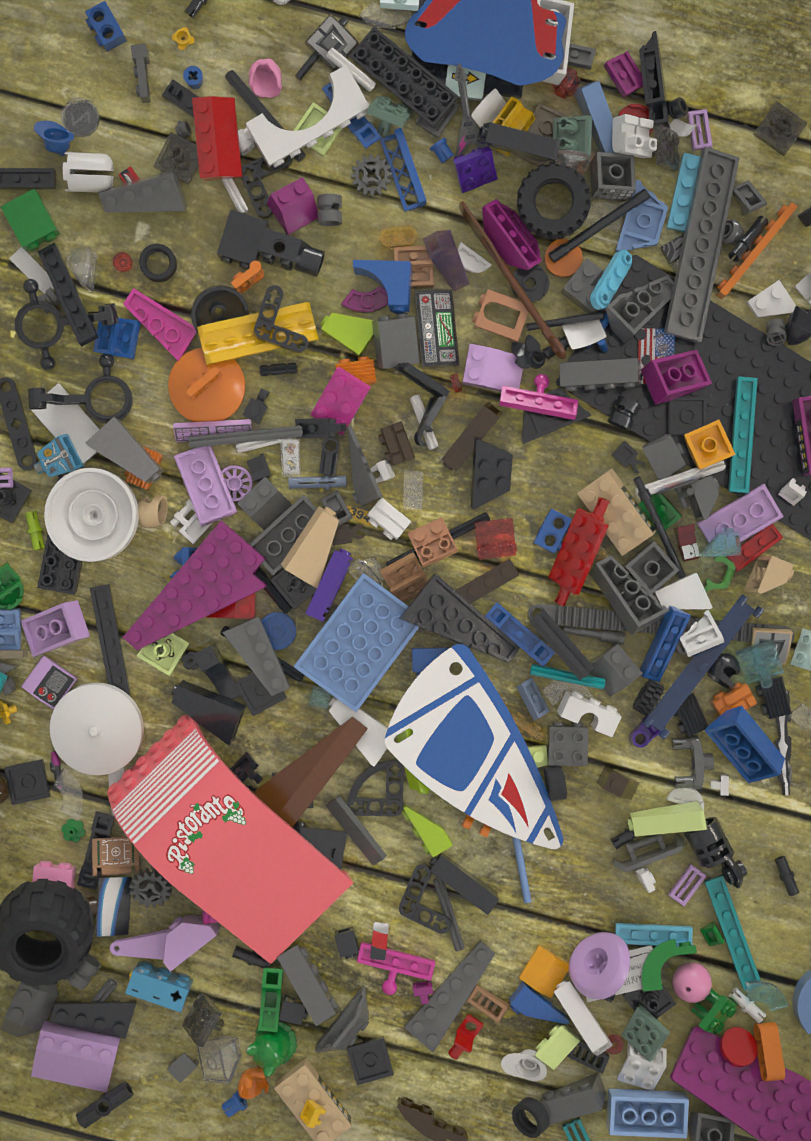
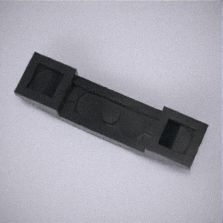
M95 812L85 860L77 882L78 886L96 890L101 876V868H97V876H92V839L111 838L115 816Z

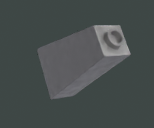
M113 417L85 442L87 446L149 484L151 482L155 483L162 476L161 473L164 470L116 417Z

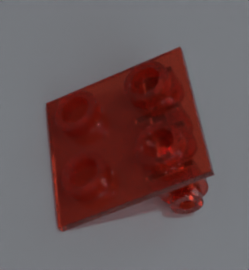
M513 518L474 522L478 560L516 555L517 546L515 544Z

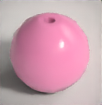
M686 962L680 965L673 973V990L683 1001L688 1003L700 1002L711 991V975L701 964Z

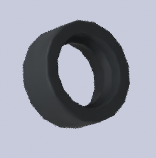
M156 243L147 246L142 251L139 265L141 271L148 279L160 283L173 277L177 269V260L170 248ZM155 252H162L169 258V267L162 274H154L147 267V259Z
M526 1097L513 1108V1122L523 1135L529 1138H537L548 1128L550 1124L549 1114L543 1104L537 1099ZM525 1110L533 1115L537 1125L527 1118Z

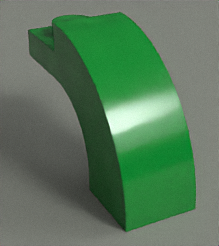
M263 969L258 1031L278 1033L283 969Z

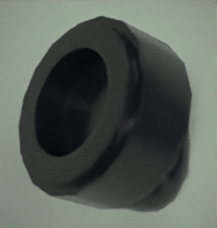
M678 97L669 102L668 113L671 118L679 119L687 115L688 107L683 98Z

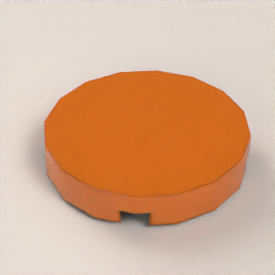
M558 239L552 242L546 249L544 256L546 268L552 275L559 278H566L575 274L583 260L582 251L577 246L556 263L551 261L548 253L561 244L568 242V239Z

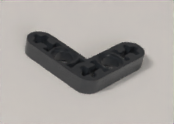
M290 155L286 163L276 168L272 165L269 171H264L261 168L262 163L265 162L263 157L242 166L243 177L241 178L256 213L261 218H268L273 213L270 208H267V213L259 211L262 209L259 200H263L264 205L268 207L267 201L269 199L261 179L290 167L293 163V158ZM248 169L250 170V172H253L252 177L254 179V182L252 183L250 182L248 176H244L246 174V170ZM253 187H260L262 193L259 196L252 195L251 190Z
M272 285L266 290L254 327V336L269 344L296 353H302L308 347V339L302 334L274 325L283 298V290L277 285ZM276 290L279 297H276L274 303L270 304L272 295L269 292L272 293ZM265 308L273 310L274 315L271 318H266L263 315ZM264 326L266 327L265 331L270 333L274 329L272 340L269 339L270 334L264 333L263 336L259 335L260 331L257 328L261 329ZM279 332L284 333L286 341L278 342L275 338L276 334ZM290 335L293 336V341L297 342L299 339H301L302 344H304V346H301L299 349L297 348V344L293 342L290 343V346L287 345L288 341L290 340Z
M423 863L416 866L399 904V912L402 916L437 933L444 934L451 929V919L420 903L432 876L430 866ZM425 868V872L428 875L423 876L421 882L414 881V879L418 880L421 875L418 870ZM412 885L420 887L419 895L415 896L411 893ZM407 896L417 900V902L412 901L410 908L413 910L408 913L405 912L406 908L403 907L410 901V899H407ZM422 911L429 912V921L425 922L420 918ZM434 916H437L435 920L439 922L445 920V924L447 925V927L440 929V924L436 922L433 925H431V922L434 920Z

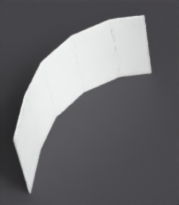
M674 119L670 124L671 129L669 131L677 136L686 137L697 124L690 125L680 119Z

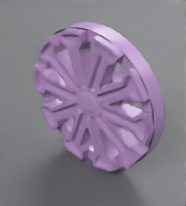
M233 465L221 471L222 475L226 474L228 479L224 478L227 483L229 492L233 491V502L240 501L252 490L253 481L251 475L243 467ZM230 469L233 470V476L229 473ZM239 469L241 473L237 476V470ZM244 474H247V478L241 479ZM249 482V486L243 485L242 483ZM241 488L247 490L246 494L243 493V491L241 490ZM237 491L241 495L240 498H237Z

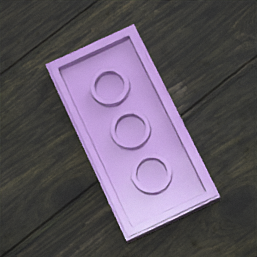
M211 446L196 447L174 456L201 527L237 514Z
M762 484L712 513L708 519L697 522V525L717 556L718 548H721L722 552L728 550L783 518V515L765 484Z

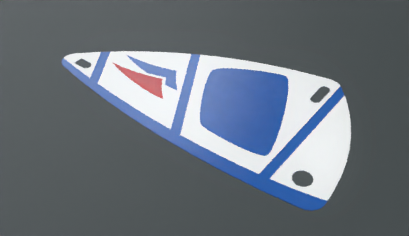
M464 644L452 646L432 661L408 688L389 723L384 739L385 746L422 783L467 815L523 841L550 849H558L563 844L564 839L554 808L534 759L515 721L469 648ZM453 662H459L462 665L463 669L459 675H452L449 671V667ZM409 728L413 730V734L400 743L394 742V737ZM547 827L551 829L555 836L550 841H548L544 834V829Z

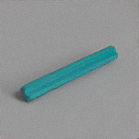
M532 664L530 668L531 675L597 689H604L605 679L587 676L579 680L573 672L535 664Z

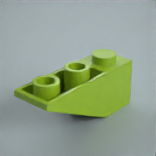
M403 805L404 811L402 813L407 821L411 820L414 827L412 830L416 837L422 838L424 842L422 847L427 855L431 853L435 857L453 846L442 825L409 805Z

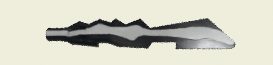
M786 690L787 696H788V699H789V703H790L789 691ZM791 714L775 718L779 738L774 743L785 758L781 774L777 777L781 782L782 795H790L789 785L792 779V766H790L791 737L788 736L787 722H791Z

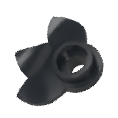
M527 335L524 344L518 342L511 344L512 352L517 357L515 364L520 368L527 369L532 367L539 369L544 365L545 355L540 351V344L533 336Z

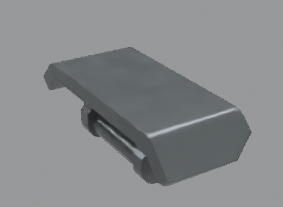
M656 834L631 844L627 843L625 846L630 859L621 862L613 858L611 863L624 872H630L679 853L684 846V838L676 834L672 843L665 845L661 834ZM658 842L660 848L635 856V850Z

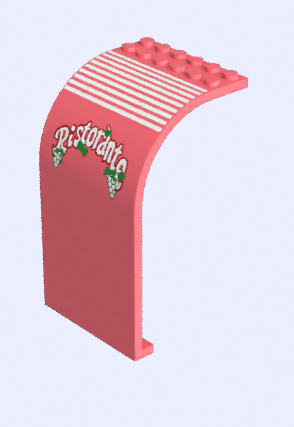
M187 714L181 716L177 724L172 729H168L158 742H155L144 756L139 757L135 765L131 769L126 770L122 778L113 783L107 791L116 820L144 858L176 889L270 964L353 884L351 877L344 869L340 870L236 777L209 745L198 723Z

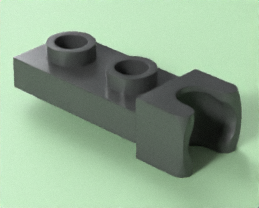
M146 44L131 45L132 59L135 65H137L133 67L135 78H138L139 85H136V94L143 103H150L147 64H150L149 51Z

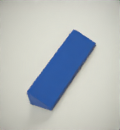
M670 605L668 607L669 611L664 616L640 667L643 678L652 679L660 682L691 617L690 614Z

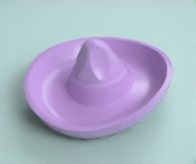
M599 932L586 937L576 946L569 960V975L574 986L581 994L591 999H605L614 995L622 987L630 967V954L626 943L616 934Z

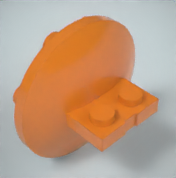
M197 348L184 354L173 366L168 381L169 395L174 407L181 415L192 422L225 421L230 418L242 404L246 389L244 374L235 359L206 365L202 348Z

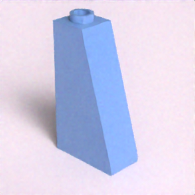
M592 82L573 90L572 92L583 116H592V136L599 151L615 153L612 148L613 117L600 82Z

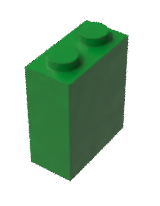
M35 188L0 206L25 251H34L40 247V244L54 241L57 235L60 234L40 194Z

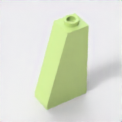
M698 801L631 812V819H627L629 830H633L635 836L707 829L704 810Z

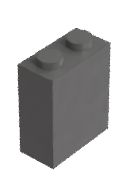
M408 313L396 314L395 318L385 315L379 316L378 320L372 321L377 367L385 369L397 367L398 363H420L415 317L408 316Z

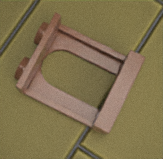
M488 289L486 294L482 293L479 304L482 307L480 312L476 311L473 317L474 329L480 328L510 339L509 342L517 343L529 313L522 301ZM493 302L519 311L514 329L486 319L483 312L485 306Z

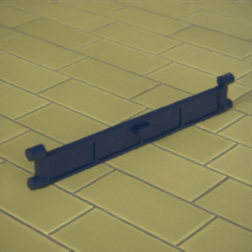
M741 595L717 626L724 638V643L695 654L655 706L654 710L642 723L647 728L653 725L660 731L658 736L661 739L665 740L670 734L664 727L752 614L759 618L764 610L761 607L757 606L754 609L746 603L748 600L746 596Z

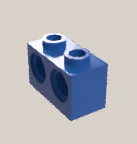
M106 1L85 11L88 17L85 21L90 30L95 29L97 33L95 39L100 47L104 46L108 52L127 41ZM104 16L102 21L96 22L97 17ZM107 33H113L111 38H105Z
M549 509L533 544L552 554L556 551L559 552L563 543L562 538L564 534H567L572 519L553 509ZM556 518L561 519L563 522L561 529H556L553 525ZM547 535H551L554 538L552 546L545 544V537Z

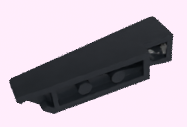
M653 31L650 40L639 50L646 107H649V120L654 121L653 127L669 130L671 127L657 32Z

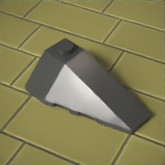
M666 275L645 286L619 295L606 307L612 331L626 343L671 299L674 281Z
M350 426L348 427L353 488L355 491L352 496L356 504L360 503L362 507L380 499L382 494L356 435Z

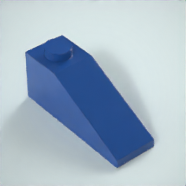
M451 647L412 648V672L420 675L432 661Z
M524 981L521 982L509 998L510 1007L517 1014L521 1012L528 1017L567 1025L570 1022L565 1013Z

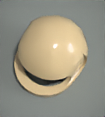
M156 495L152 501L149 497H143L137 501L139 509L138 525L144 528H154L165 523L168 513V502L165 496ZM161 502V508H160V511H158V506H159V503Z

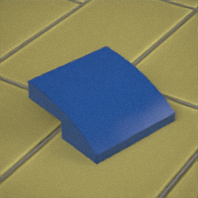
M118 317L119 323L102 326L101 321H99L97 327L99 338L95 339L93 352L134 360L141 322Z

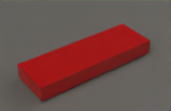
M772 523L728 554L726 558L734 563L735 571L739 572L783 539V536Z

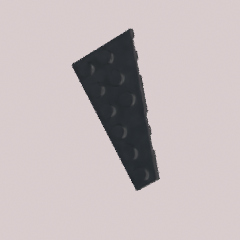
M437 574L431 576L399 617L400 620L457 643L464 644L469 648L507 663L512 660L520 649L514 641Z

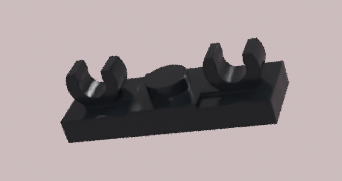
M172 79L162 93V96L194 118L192 98H198V96Z

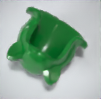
M282 1021L278 1023V1033L260 1032L257 1027L255 1041L248 1046L246 1051L248 1055L253 1056L254 1062L263 1068L265 1077L272 1075L277 1067L288 1062L296 1052L297 1039L295 1031L291 1030L290 1025Z

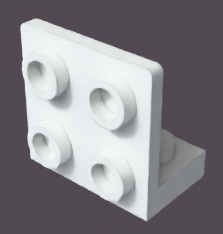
M628 1042L627 1058L617 1075V1080L644 1089L654 1090L666 1069L667 1049L661 1047L654 1060L649 1062Z

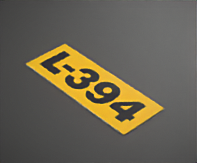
M346 505L353 517L352 519L369 526L371 525L368 522L370 518L367 516L370 511Z

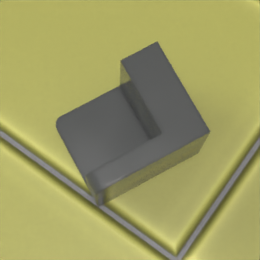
M183 1053L169 1063L167 1070L181 1083L197 1068L199 1061L197 1059L192 1061L186 1053Z

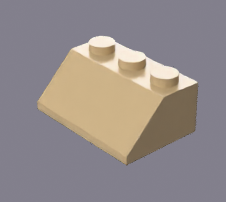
M774 556L757 557L744 592L762 594L787 583L793 576L794 570L792 568L794 564Z

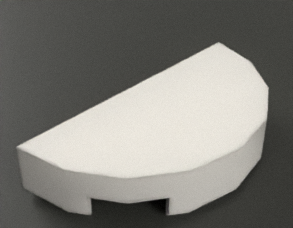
M460 243L457 258L464 270L470 273H481L492 266V264L465 244Z
M674 788L666 798L668 801L678 804L698 801L704 810V801L696 789Z

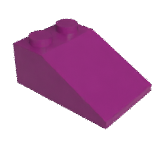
M698 350L655 359L641 369L655 405L671 401L712 384Z

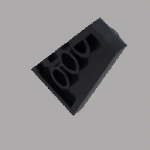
M100 1000L92 1002L55 1001L50 1022L125 1039L136 1007V1000H129V1002H120V1000H112L111 1002H100Z

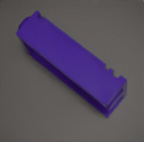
M341 548L339 551H334L305 614L322 622L325 621L327 616L324 614L329 612L330 609L327 608L332 606L351 565L349 560L353 561L354 559L350 557V552Z

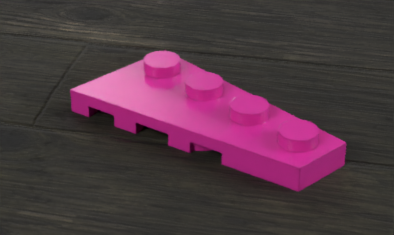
M134 288L123 303L179 361L197 335L194 326Z

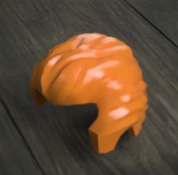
M254 1067L242 1073L237 1087L241 1098H254L260 1095L262 1089L265 1090V1093H268L269 1083L263 1073V1068Z

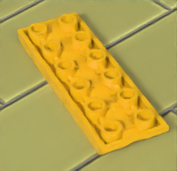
M309 302L279 308L274 325L302 334L308 339V342L319 340ZM273 310L264 311L263 315L266 318H271L274 312ZM259 313L197 327L206 365L281 349V347L261 341L254 336V327ZM264 326L261 329L257 328L260 331L259 335L263 336L264 333L270 334L269 339L272 340L274 329L270 333L265 331L266 327ZM279 332L276 334L275 338L278 342L286 341L284 333ZM290 335V340L287 343L289 346L291 342L299 345L302 344V340L293 341V336Z

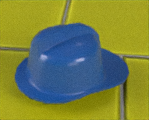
M39 121L34 125V131L43 139L46 150L60 156L66 155L64 153L70 148L74 134L53 121Z

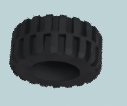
M549 162L548 165L541 164L537 169H532L528 172L529 175L523 178L517 192V208L523 224H525L530 232H533L540 238H547V240L563 239L565 236L574 234L587 219L591 204V194L584 176L581 173L579 174L574 167H568L567 164L562 162L561 164H555V162ZM551 183L565 186L572 196V205L569 212L564 217L555 220L543 217L538 212L535 204L539 190Z

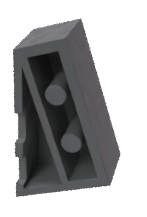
M598 1072L556 1090L545 1092L541 1097L540 1103L543 1104L549 1114L550 1124L601 1111L607 1092Z

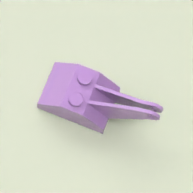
M186 914L183 918L180 915L171 922L172 924L169 926V929L113 941L110 945V952L117 956L163 959L165 966L169 971H172L217 936L221 926L218 922L203 924L202 916Z

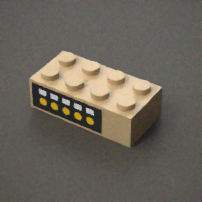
M612 468L577 493L590 512H593L598 497L610 501L603 516L605 518L604 522L609 525L606 534L622 556L654 535L657 531Z
M307 1058L276 1080L275 1091L314 1141H334L352 1127V1117ZM307 1099L314 1100L316 1104L323 1106L326 1110L325 1114H320L319 1119L322 1121L321 1124L315 1125L314 1128L307 1127L299 1117Z

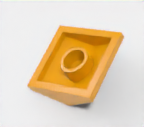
M720 420L683 435L689 453L699 470L735 455Z
M538 945L519 978L537 992L552 998L554 991L557 990L556 986L562 982L569 971V963Z

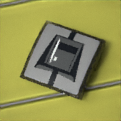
M329 14L305 41V45L334 72L339 67L326 57L328 51L334 48L347 59L359 45V42L332 14Z

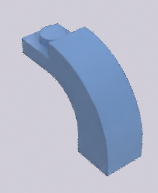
M810 970L799 979L793 993L794 1014L808 1035L811 1033Z

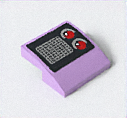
M43 655L21 687L52 709H55L58 702L73 686L77 677Z

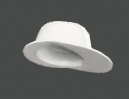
M528 1049L520 1053L508 1054L501 1061L502 1069L512 1076L531 1081H540L547 1075L545 1064L535 1056L537 1052Z

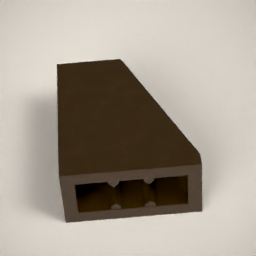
M604 766L597 781L604 790L629 800L632 799L639 785V782L607 766Z

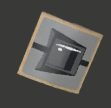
M753 628L751 644L749 643L747 663L785 665L790 651L792 630Z

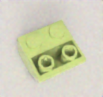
M560 1024L556 1025L549 1033L550 1039L547 1040L545 1038L536 1047L538 1052L535 1056L553 1070L582 1040L567 1024L562 1026Z

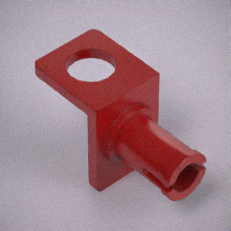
M468 1014L456 1030L454 1045L448 1052L449 1056L457 1060L463 1051L470 1053L474 1038L484 1024ZM473 1022L476 1024V1029L473 1031L468 1030L466 1024Z

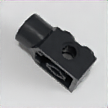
M268 228L264 229L258 247V252L263 262L270 265L277 263L285 270L292 271V269L314 277H318L325 256V251L313 248L301 239ZM279 249H284L282 253H277Z

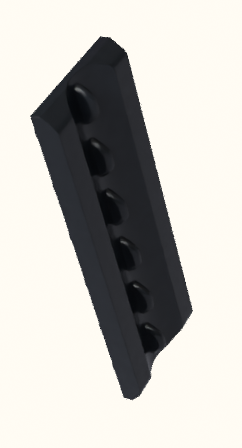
M376 27L369 31L349 55L357 65L432 127L436 126L459 98L457 94Z
M59 475V476H58V481H59L61 478H63L64 475ZM47 534L37 588L75 595L78 589L83 561L64 554L53 543L49 534Z

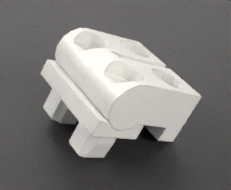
M627 114L613 118V151L620 154L634 155V157L651 158L652 152L657 150V139L649 137V130L653 129L654 121Z

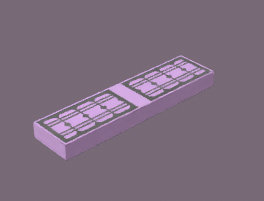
M251 419L174 423L173 429L176 442H188V437L248 431L252 430Z

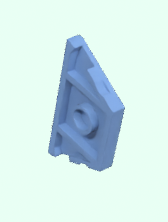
M640 180L635 181L636 191L632 196L642 189H646ZM647 190L650 199L626 213L615 252L646 248L658 244L668 206L659 201L653 192Z

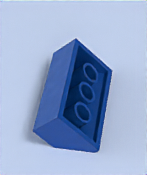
M743 706L726 710L705 729L708 736L748 784L781 774L785 761L784 756Z

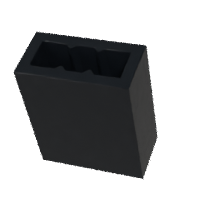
M230 209L217 251L218 257L221 258L220 261L227 264L235 262L239 264V267L248 270L250 263L259 259L258 247L264 229L269 227L268 221Z

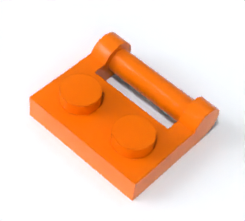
M251 262L250 268L244 273L239 272L233 277L231 284L240 294L264 278V271L260 262Z

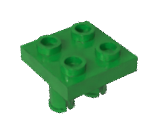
M711 988L710 995L706 997L714 1005L711 1010L708 1011L698 1002L694 1005L696 1008L693 1007L691 1012L702 1020L699 1026L704 1031L715 1035L723 1030L725 1027L724 1023L728 1017L731 1018L736 1013L738 1004L733 999L724 995L720 996Z

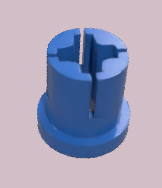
M189 66L185 69L183 73L185 82L192 89H199L203 84V74L200 68Z
M446 138L439 140L429 148L431 152L435 153L441 164L454 156L446 143Z
M238 1091L233 1094V1097L222 1103V1109L228 1117L233 1116L240 1110L244 1111L248 1107L246 1099L241 1098Z

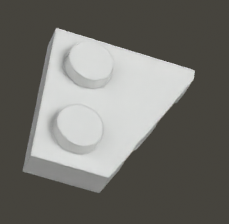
M780 280L746 302L756 318L793 313L796 306Z
M709 610L704 612V617L698 623L695 622L690 630L680 637V642L687 656L690 657L724 643V638Z

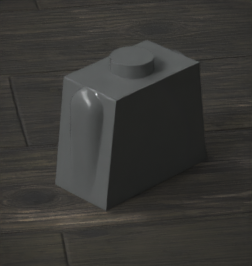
M670 434L663 435L650 443L642 445V449L658 480L664 479L685 468L686 464L681 456L684 451L680 443L675 444Z

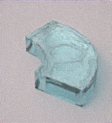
M765 981L745 982L747 998L750 1002H764L768 1005L770 1011L789 1007L786 997L777 986Z

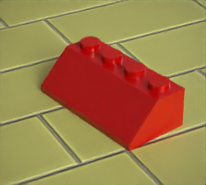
M217 96L192 98L200 178L204 181L243 177L235 98Z

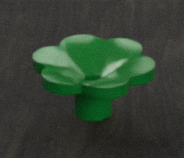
M69 819L61 827V831L64 833L63 838L66 841L78 842L86 833L83 828V822L81 820Z

